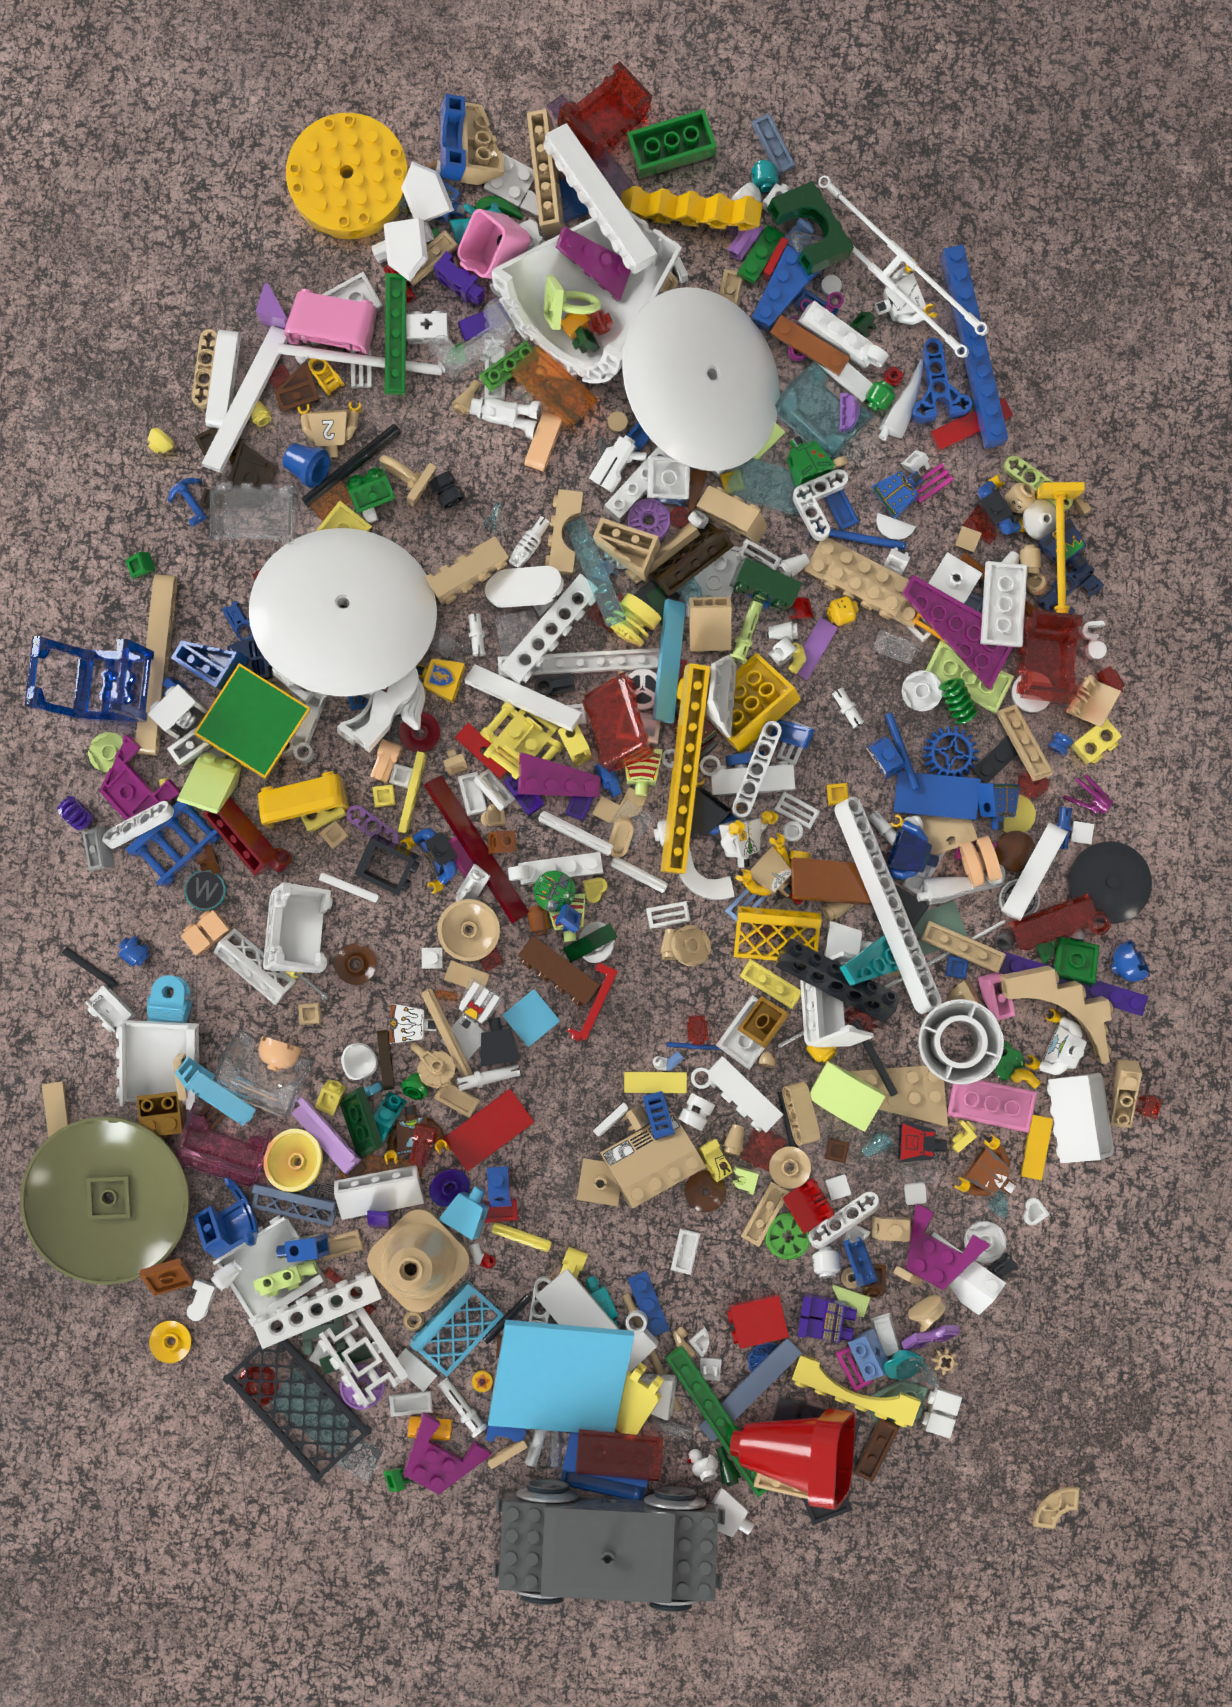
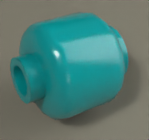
M760 160L752 167V182L760 191L770 192L774 185L778 184V172L774 163L769 160Z

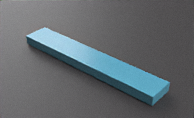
M670 599L665 600L652 720L671 724L674 723L686 603Z

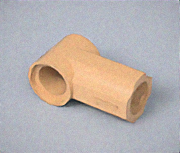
M383 739L378 748V757L370 777L387 783L394 764L398 762L401 756L403 746Z

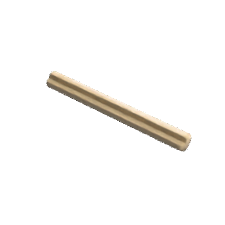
M430 988L423 991L421 996L453 1058L454 1064L456 1063V1068L461 1078L474 1075L433 989Z

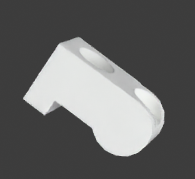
M197 1278L194 1281L192 1288L196 1289L197 1292L193 1303L187 1308V1316L192 1321H199L207 1315L217 1289L214 1283L201 1278Z

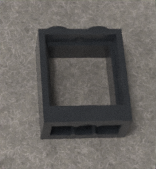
M375 834L370 838L354 874L399 896L403 891L407 892L412 882L409 878L412 873H416L420 865L417 862L420 855ZM378 847L408 861L398 885L368 871Z

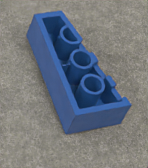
M788 245L751 318L759 329L767 333L772 330L780 315H785L786 311L796 302L804 289H807L813 279L822 271L820 270L808 276L798 261L801 252Z

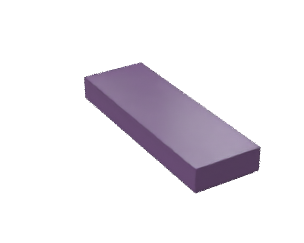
M820 617L803 646L806 661L796 674L797 676L806 681L808 680L838 629L837 626Z

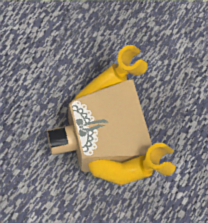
M776 833L777 841L775 838L770 837L769 842L775 845V847L772 846L751 870L741 869L743 876H736V879L742 881L751 894L768 895L771 897L779 890L785 897H788L792 893V885L786 881L791 875V862L784 845L785 837L782 834Z

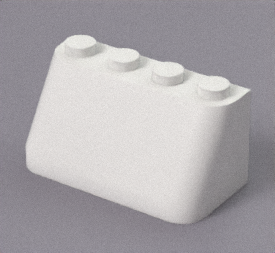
M1101 1073L1049 1079L1047 1092L1051 1096L1050 1112L1054 1117L1055 1125L1053 1132L1054 1136L1057 1137L1058 1146L1056 1152L1058 1158H1060V1163L1102 1160L1112 1156L1114 1146L1104 1080Z

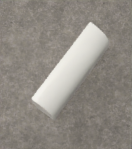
M417 1165L334 1181V1195L342 1220L367 1215V1210L384 1212L424 1204L422 1184Z

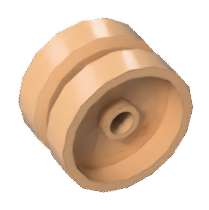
M988 835L977 839V851L970 841L959 844L962 863L973 888L984 884V872L991 882L1002 879L998 858Z

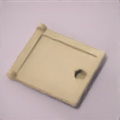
M917 815L921 818L923 832L928 837V843L925 845L931 857L959 847V844L968 841L975 842L978 839L971 820Z

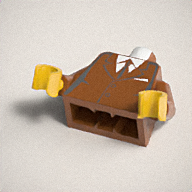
M991 1134L993 1139L990 1143L986 1140L984 1141V1144L987 1146L983 1147L964 1176L958 1178L962 1180V1184L959 1187L955 1185L956 1189L973 1196H989L991 1193L996 1195L999 1189H1002L1009 1195L1013 1192L1016 1184L1008 1179L1012 1172L1009 1168L1011 1162L1006 1150L996 1136Z

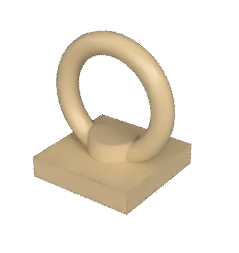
M382 455L379 458L381 465L408 484L407 487L411 491L407 496L406 503L414 507L428 486V483L434 477L436 466L429 462L421 474L418 471L414 473L408 467L387 455Z

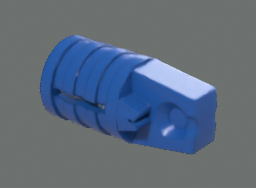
M607 759L596 764L594 769H596L597 775L600 776L604 790L608 789L613 798L622 793L619 787L621 781L616 774L611 759Z

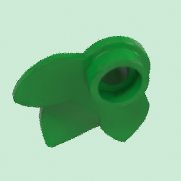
M1004 1040L1003 1048L1006 1051L1002 1054L994 1070L1000 1079L1007 1081L1011 1074H1013L1014 1068H1023L1025 1066V1060L1019 1050L1012 1049L1011 1044Z

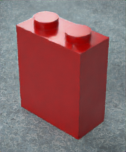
M778 1293L729 1304L730 1310L727 1311L729 1323H734L735 1331L731 1332L733 1342L738 1344L740 1349L789 1338Z

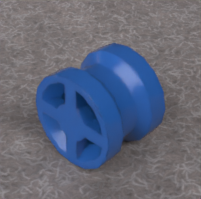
M1055 732L1054 740L1049 743L1048 748L1059 755L1066 756L1068 747L1074 741L1065 734Z

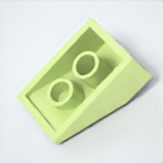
M202 752L196 760L177 801L217 814L238 786L242 765L231 759L218 757L213 753Z

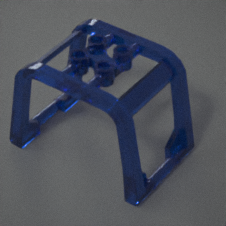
M32 636L24 707L83 720L147 722L146 704L154 651L129 639H117L116 651L82 649L41 636ZM51 650L79 657L73 709L46 702L42 688L35 686L38 658L46 659ZM93 660H107L106 669L101 674L103 680L102 690L99 693V699L102 701L101 711H88ZM115 660L119 661L118 673L114 671ZM133 661H145L139 709L128 705L134 701L131 686L137 678L136 674L132 672Z

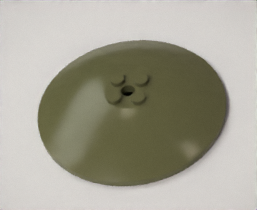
M100 1116L79 1120L63 1127L51 1135L38 1148L30 1160L23 1177L20 1208L27 1235L34 1248L48 1264L64 1275L78 1281L97 1285H112L139 1278L140 1269L161 1264L170 1255L185 1229L189 1213L190 1196L182 1164L171 1147L159 1135L144 1125L128 1119ZM105 1192H111L114 1195L112 1203L105 1201Z

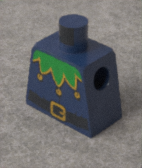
M1069 518L1065 521V566L1071 563L1079 571L1087 564L1081 556L1086 550V543ZM1055 529L1039 541L1037 548H1040L1041 553L1057 565Z

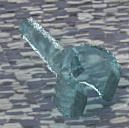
M495 502L490 518H487L484 522L485 528H487L489 521L494 522L492 530L497 528L496 515L500 503Z

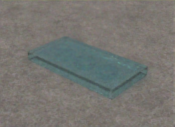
M753 458L732 469L726 489L728 495H736L741 499L801 517L792 499L796 486L789 469ZM800 492L798 498L802 497L805 499L807 494L802 495Z
M296 1368L292 1378L295 1381H304L306 1375ZM284 1383L277 1391V1394L289 1395L290 1385ZM293 1383L292 1395L303 1396L304 1384ZM315 1383L307 1384V1395L319 1396L321 1388ZM271 1398V1400L269 1401V1403L272 1404L273 1406H274V1399ZM277 1398L276 1409L288 1410L289 1400L287 1398ZM300 1398L291 1399V1409L293 1411H302L304 1400ZM330 1398L321 1400V1411L332 1412L335 1406ZM307 1399L306 1410L318 1411L319 1401L317 1399ZM282 1413L284 1416L288 1418L287 1413ZM292 1413L290 1421L296 1426H302L303 1415ZM306 1414L305 1425L316 1427L318 1425V1416L316 1414ZM344 1414L336 1415L335 1426L346 1428L349 1419ZM321 1415L320 1426L332 1427L333 1416ZM306 1429L305 1434L312 1440L317 1441V1431L315 1429ZM320 1430L319 1440L321 1442H331L332 1431ZM336 1430L334 1432V1441L336 1443H344L347 1440L346 1431ZM319 1445L331 1455L330 1445ZM334 1446L333 1455L339 1450L341 1446Z

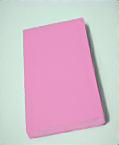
M984 1080L970 1084L952 1083L947 1115L1029 1133L1037 1092Z

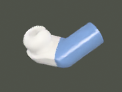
M678 1051L670 1058L656 1056L653 1059V1065L657 1070L671 1071L684 1057Z

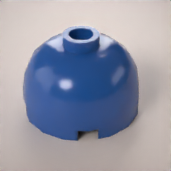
M1132 939L1116 948L1113 954L1114 964L1111 967L1116 976L1121 975L1124 980L1129 982H1138L1151 975L1148 973L1150 971L1142 953L1134 950L1133 947L1137 945Z

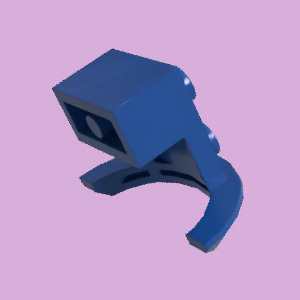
M226 1177L224 1178L226 1186L238 1202L221 1212L209 1206L193 1216L203 1249L216 1259L244 1242L248 1246H254L258 1237V1225L248 1199L238 1184Z

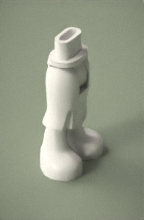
M482 397L481 400L472 398L470 414L476 415L478 419H483L489 423L522 429L525 431L527 438L533 439L539 421L518 418V414L539 419L542 403L536 400L530 405L518 404V402H506L496 398Z

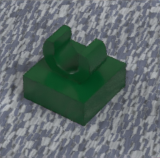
M861 311L849 326L862 336L869 337L870 335L866 329L868 327L873 330L877 328L875 323H873L876 318L871 312Z
M582 326L575 330L578 337L572 342L575 350L579 348L583 354L588 349L595 353L600 348L592 332Z

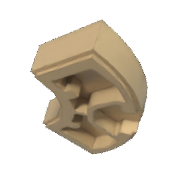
M1061 1488L1048 1495L1036 1510L1033 1526L1055 1529L1056 1523L1062 1514L1070 1510H1078L1080 1488Z

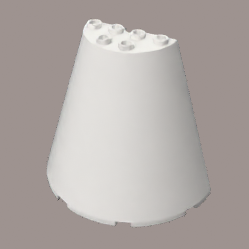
M628 209L627 211L657 252L654 264L635 274L630 272L621 301L614 300L607 290H603L598 285V282L592 277H588L581 267L571 262L556 248L559 235L492 270L494 288L497 291L500 290L502 295L499 302L525 341L530 339L537 346L535 351L538 354L542 355L544 351L550 354L552 357L549 361L561 372L570 377L579 375L583 377V382L604 383L618 373L622 366L623 348L630 325L638 312L650 300L659 295L682 249L676 241H672L661 231L656 229L650 230L645 220L638 218ZM590 218L570 229L620 255L614 251L609 238L603 235L600 225L596 220ZM546 275H554L564 291L586 292L600 299L601 308L597 312L590 314L591 326L587 329L594 334L600 346L595 353L589 349L583 354L579 348L575 350L572 345L573 341L561 327L560 330H552L543 315ZM566 300L567 304L571 305H592V303L583 300ZM562 312L561 318L563 320L568 312ZM554 337L567 339L558 347L554 345Z

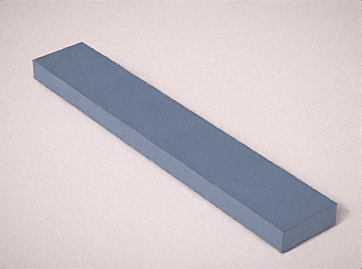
M785 1338L721 1402L733 1422L802 1354V1351L789 1338ZM706 1419L698 1425L713 1442L718 1438Z

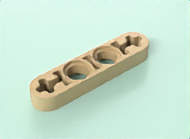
M206 329L200 335L192 401L201 409L207 408L217 333L212 329ZM210 335H212L213 339H215L210 342V348L212 350L208 349V342L205 340V338L208 339ZM206 354L212 355L213 358L209 364L202 363V357ZM202 374L210 376L208 383L202 384L199 382ZM200 388L204 389L203 394L205 398H207L206 400H203L202 403H200L197 399V397H201L202 394Z

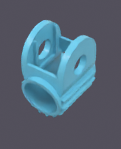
M166 975L154 982L151 995L148 996L147 1000L149 1021L187 1022L192 1001L190 1000V987L184 979ZM172 987L174 989V995L170 998L168 996V990Z

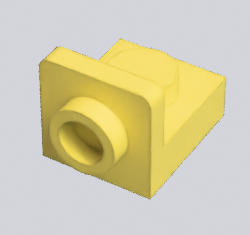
M328 1079L321 1088L315 1108L334 1116L347 1087L338 1081Z
M960 1120L958 1122L965 1133L962 1134L960 1132L952 1138L953 1143L950 1146L957 1153L977 1137L974 1133L976 1129L969 1121L964 1122Z

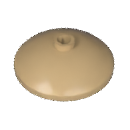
M475 899L459 900L448 906L442 913L438 922V938L443 949L450 956L462 961H476L487 956L495 948L500 935L499 920L495 912L487 904ZM467 925H471L473 927V931L471 933H468L465 928Z

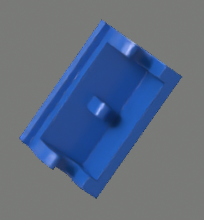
M858 1237L855 1243H851L849 1239L843 1241L857 1286L861 1287L877 1282L876 1273L862 1238Z

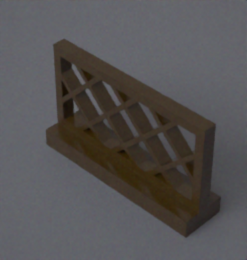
M709 521L704 529L697 528L700 535L690 542L692 544L690 546L686 545L675 554V558L668 559L658 567L659 570H654L648 577L670 596L734 547L722 528L719 530Z

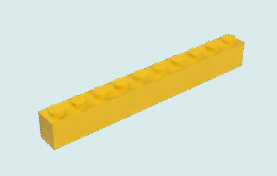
M690 663L684 669L660 872L686 874L710 666Z

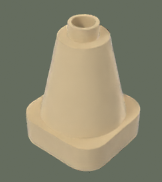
M415 1208L404 1215L371 1248L367 1259L371 1274L405 1309L416 1313L429 1310L465 1275L471 1263L470 1251L465 1243L445 1223L439 1220L440 1217L427 1208ZM408 1263L415 1264L417 1267L416 1274L412 1276L407 1275L404 1270L405 1265Z

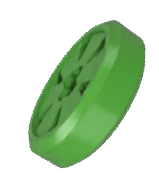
M781 1213L770 1224L765 1236V1242L768 1249L776 1257L792 1260L802 1256L809 1248L810 1240L808 1235L810 1231L803 1234L791 1213ZM787 1230H790L791 1235L794 1236L789 1242H785V1238L782 1237V1234L786 1233Z

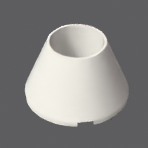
M958 999L938 1005L926 1016L920 1028L918 1044L922 1060L935 1076L953 1084H970L985 1078L996 1068L1003 1053L1004 1039L997 1019L991 1011L977 1002ZM952 1022H959L967 1026L974 1038L972 1053L967 1059L959 1063L948 1059L940 1045L943 1030Z

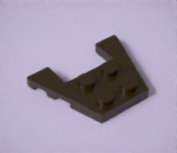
M238 440L232 451L237 454L225 494L204 488L200 506L265 505L276 466Z

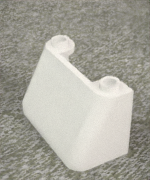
M286 882L281 883L272 890L269 900L263 960L265 970L321 973L327 966V958L324 956V953L320 952L323 914L328 909H331L333 902L332 897H330L331 890Z

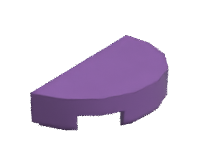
M840 393L839 432L845 434L855 426L859 418L860 406L857 398L853 395Z

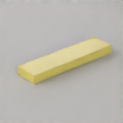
M417 751L398 829L399 833L406 835L409 833L427 758L423 752Z

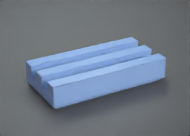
M747 888L725 910V912L729 914L731 918L736 922L737 911L733 913L731 910L749 892ZM752 894L741 906L746 907L757 895ZM762 896L752 907L757 908L767 896Z

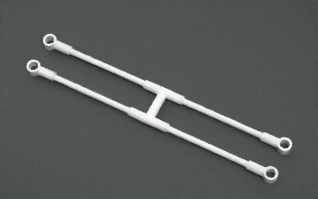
M828 176L820 177L818 181L819 186L828 190L836 199L839 198L885 241L887 246L897 256L882 271L855 247L852 252L868 266V269L892 292H896L945 339V342L955 350V354L958 357H967L969 349L940 328L899 289V286L889 276L904 261L963 314L965 319L975 328L977 334L981 336L986 335L989 331L988 325L980 322L971 312L968 313L918 266V263L894 240H890L849 202L832 183L831 178ZM828 179L827 185L823 186V181ZM984 325L985 330L983 332H979V327ZM964 348V354L960 355L959 350Z

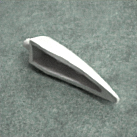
M923 359L920 360L905 389L885 414L878 428L881 430L880 439L886 440L888 435L903 438L917 401L922 378Z
M968 877L923 879L924 892L917 893L918 902L926 901L927 905L946 903L974 892L1002 887L1006 882L993 885L985 879L983 885L973 888Z

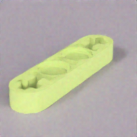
M1010 456L1004 463V471L1019 483L1029 484L1033 487L1034 491L1042 483L1053 482L1018 456ZM1015 461L1017 463V468L1011 470L1010 463H1013ZM1024 467L1025 470L1022 472L1021 476H1019V470H1022V468ZM1026 473L1035 475L1033 483H1028L1025 480L1024 476ZM1044 499V500L1049 501V502L1055 507V509H1056V501H1055V500ZM1073 499L1066 500L1065 503L1067 505L1064 504V512L1072 506Z

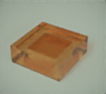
M435 990L436 998L451 1001L457 1000V994L454 992Z

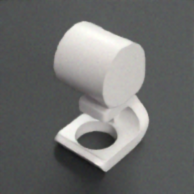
M1104 621L1087 622L1079 630L1081 637L1089 640L1085 646V654L1091 661H1097L1104 657L1107 648L1103 642L1097 640L1099 634L1089 633L1088 628H1101L1105 625Z
M786 636L768 654L781 667L793 658L792 654L797 649Z

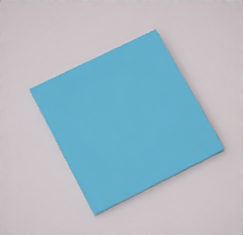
M505 1320L488 1416V1426L614 1436L634 1341V1331Z

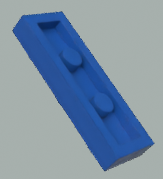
M647 1270L628 1277L627 1279L638 1308L648 1318L647 1330L653 1336L670 1331Z

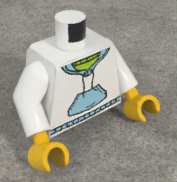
M1049 1009L1054 1012L1053 1018L1046 1016V1019L1053 1023H1059L1054 1032L1042 1062L1033 1055H1028L1027 1057L1033 1060L1031 1064L1025 1063V1066L1033 1071L1040 1068V1071L1060 1075L1067 1069L1076 1068L1079 1059L1084 1055L1087 1041L1082 1038L1080 1025L1067 1017L1062 1018V1014L1059 1011Z

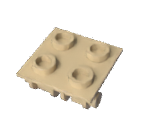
M1091 675L1085 676L1066 713L1102 728L1121 691L1096 681V678Z

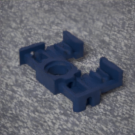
M1086 564L1079 571L1076 569L1070 573L1066 571V581L1071 584V588L1066 590V598L1079 585H1081V589L1084 587L1087 590V598L1089 600L1104 587V584L1093 574L1094 568L1091 565L1088 566ZM1056 580L1051 585L1052 589L1041 599L1037 597L1036 603L1046 613L1052 610L1051 613L1059 620L1061 625L1075 613V609L1071 606L1069 614H1066L1064 617L1056 614L1054 607L1058 606Z

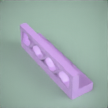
M299 1098L297 1102L300 1106L291 1114L307 1132L311 1133L318 1140L321 1148L344 1174H348L362 1159L308 1099Z

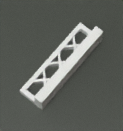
M235 928L219 941L213 952L274 1005H277L285 993L297 982L294 978L287 975L285 971L265 972L261 969L264 953ZM235 937L240 942V946L233 945L228 940ZM245 951L254 953L256 959L248 958ZM277 978H283L288 984L285 987L281 986L277 982Z

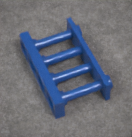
M179 801L172 806L174 814L169 820L141 834L126 848L130 855L135 857L137 855L142 856L161 877L155 883L161 887L164 885L169 886L176 879L174 876L201 853L205 846L213 845L221 839L220 834L215 829L213 830L194 810V806ZM183 813L188 814L207 835L199 844L178 823V818ZM168 827L172 828L191 848V851L183 858L163 837L164 834L162 832ZM152 841L157 842L176 863L168 872L148 851L147 846Z

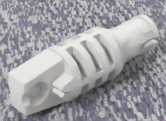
M540 516L534 527L526 531L518 545H516L509 559V563L515 568H521L538 548L542 535L551 524L546 518L543 520L544 517Z

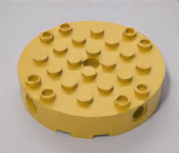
M337 113L315 121L298 136L288 155L286 181L297 211L311 227L320 233L323 232L331 235L333 238L351 240L368 237L383 230L384 224L390 221L393 222L399 215L406 199L401 187L409 169L399 140L384 124L363 114ZM348 174L352 175L350 178H345Z

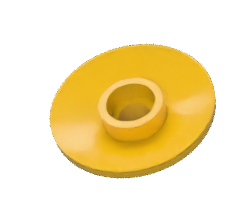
M164 1321L157 1325L150 1335V1350L159 1361L176 1363L182 1360L190 1351V1332L180 1322ZM170 1337L175 1339V1344L169 1343Z

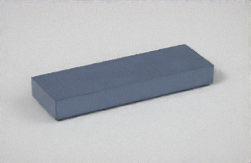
M768 113L753 120L751 125L769 161L776 165L778 176L795 169L796 165L771 114Z

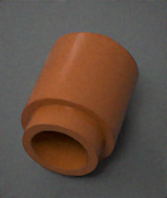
M539 905L529 907L530 931L535 932V936L548 934L547 930L551 929L548 911Z

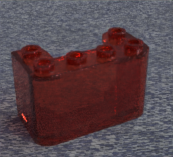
M620 61L612 67L614 73L609 77H604L603 83L577 104L572 102L570 105L569 102H566L560 107L557 125L560 127L567 123L592 160L594 158L595 160L599 159L607 148H613L621 137L627 136V132L633 131L636 125H642L648 119L647 114L651 108L653 95Z
M1033 610L1030 616L1026 617L1023 630L1024 643L1019 651V654L1023 655L1022 662H1019L1018 674H1021V681H1018L1016 694H1020V698L1070 704L1077 695L1078 684H1075L1076 678H1074L1076 647L1079 639V628L1077 627L1082 626L1083 615Z

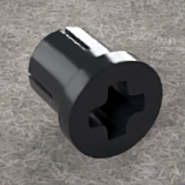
M1007 1252L1003 1253L1004 1256L991 1265L1000 1279L1013 1270L1017 1271L1019 1269Z

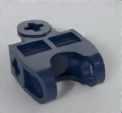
M254 638L244 639L227 647L228 651H235L249 657L244 667L265 680L272 679L271 669L273 667L262 655Z

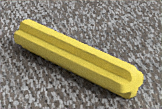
M494 1222L491 1232L545 1252H549L552 1242L499 1222Z

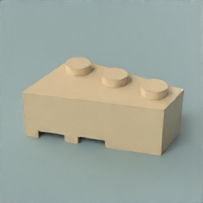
M709 485L696 505L698 510L705 513L712 521L722 527L725 525L735 530V535L740 537L742 534L756 544L759 543L769 527L759 507L754 504L747 505L743 503L744 501L736 495L732 497L718 486L714 488Z
M600 518L593 535L596 546L646 582L660 548L659 537Z

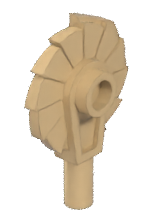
M416 1042L412 1043L410 1048L420 1058L417 1071L422 1083L435 1089L451 1084L450 1080L455 1076L456 1063L454 1064L452 1056L438 1051L430 1053L427 1050L425 1051Z

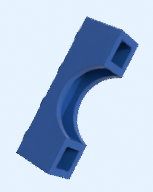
M445 94L440 107V175L442 179L461 181L466 168V150L462 148V130L465 118L464 96Z

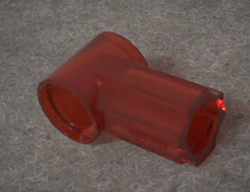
M416 1123L412 1136L413 1145L409 1164L420 1167L427 1166L430 1149L436 1137L437 1127Z

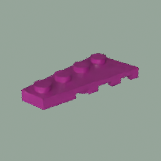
M567 227L562 228L556 248L571 262L581 267L588 277H592L598 282V285L603 290H607L614 300L621 301L631 272L630 269L625 267L622 257Z
M520 752L518 794L600 797V776Z

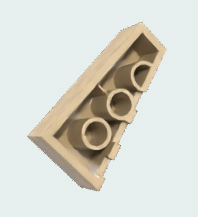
M495 536L473 548L471 555L464 554L454 561V565H444L439 568L437 575L432 576L430 573L425 576L427 583L441 605L452 603L456 600L458 594L461 592L467 593L474 587L473 584L479 580L480 582L487 580L491 576V572L496 569L500 571L508 565L509 557Z

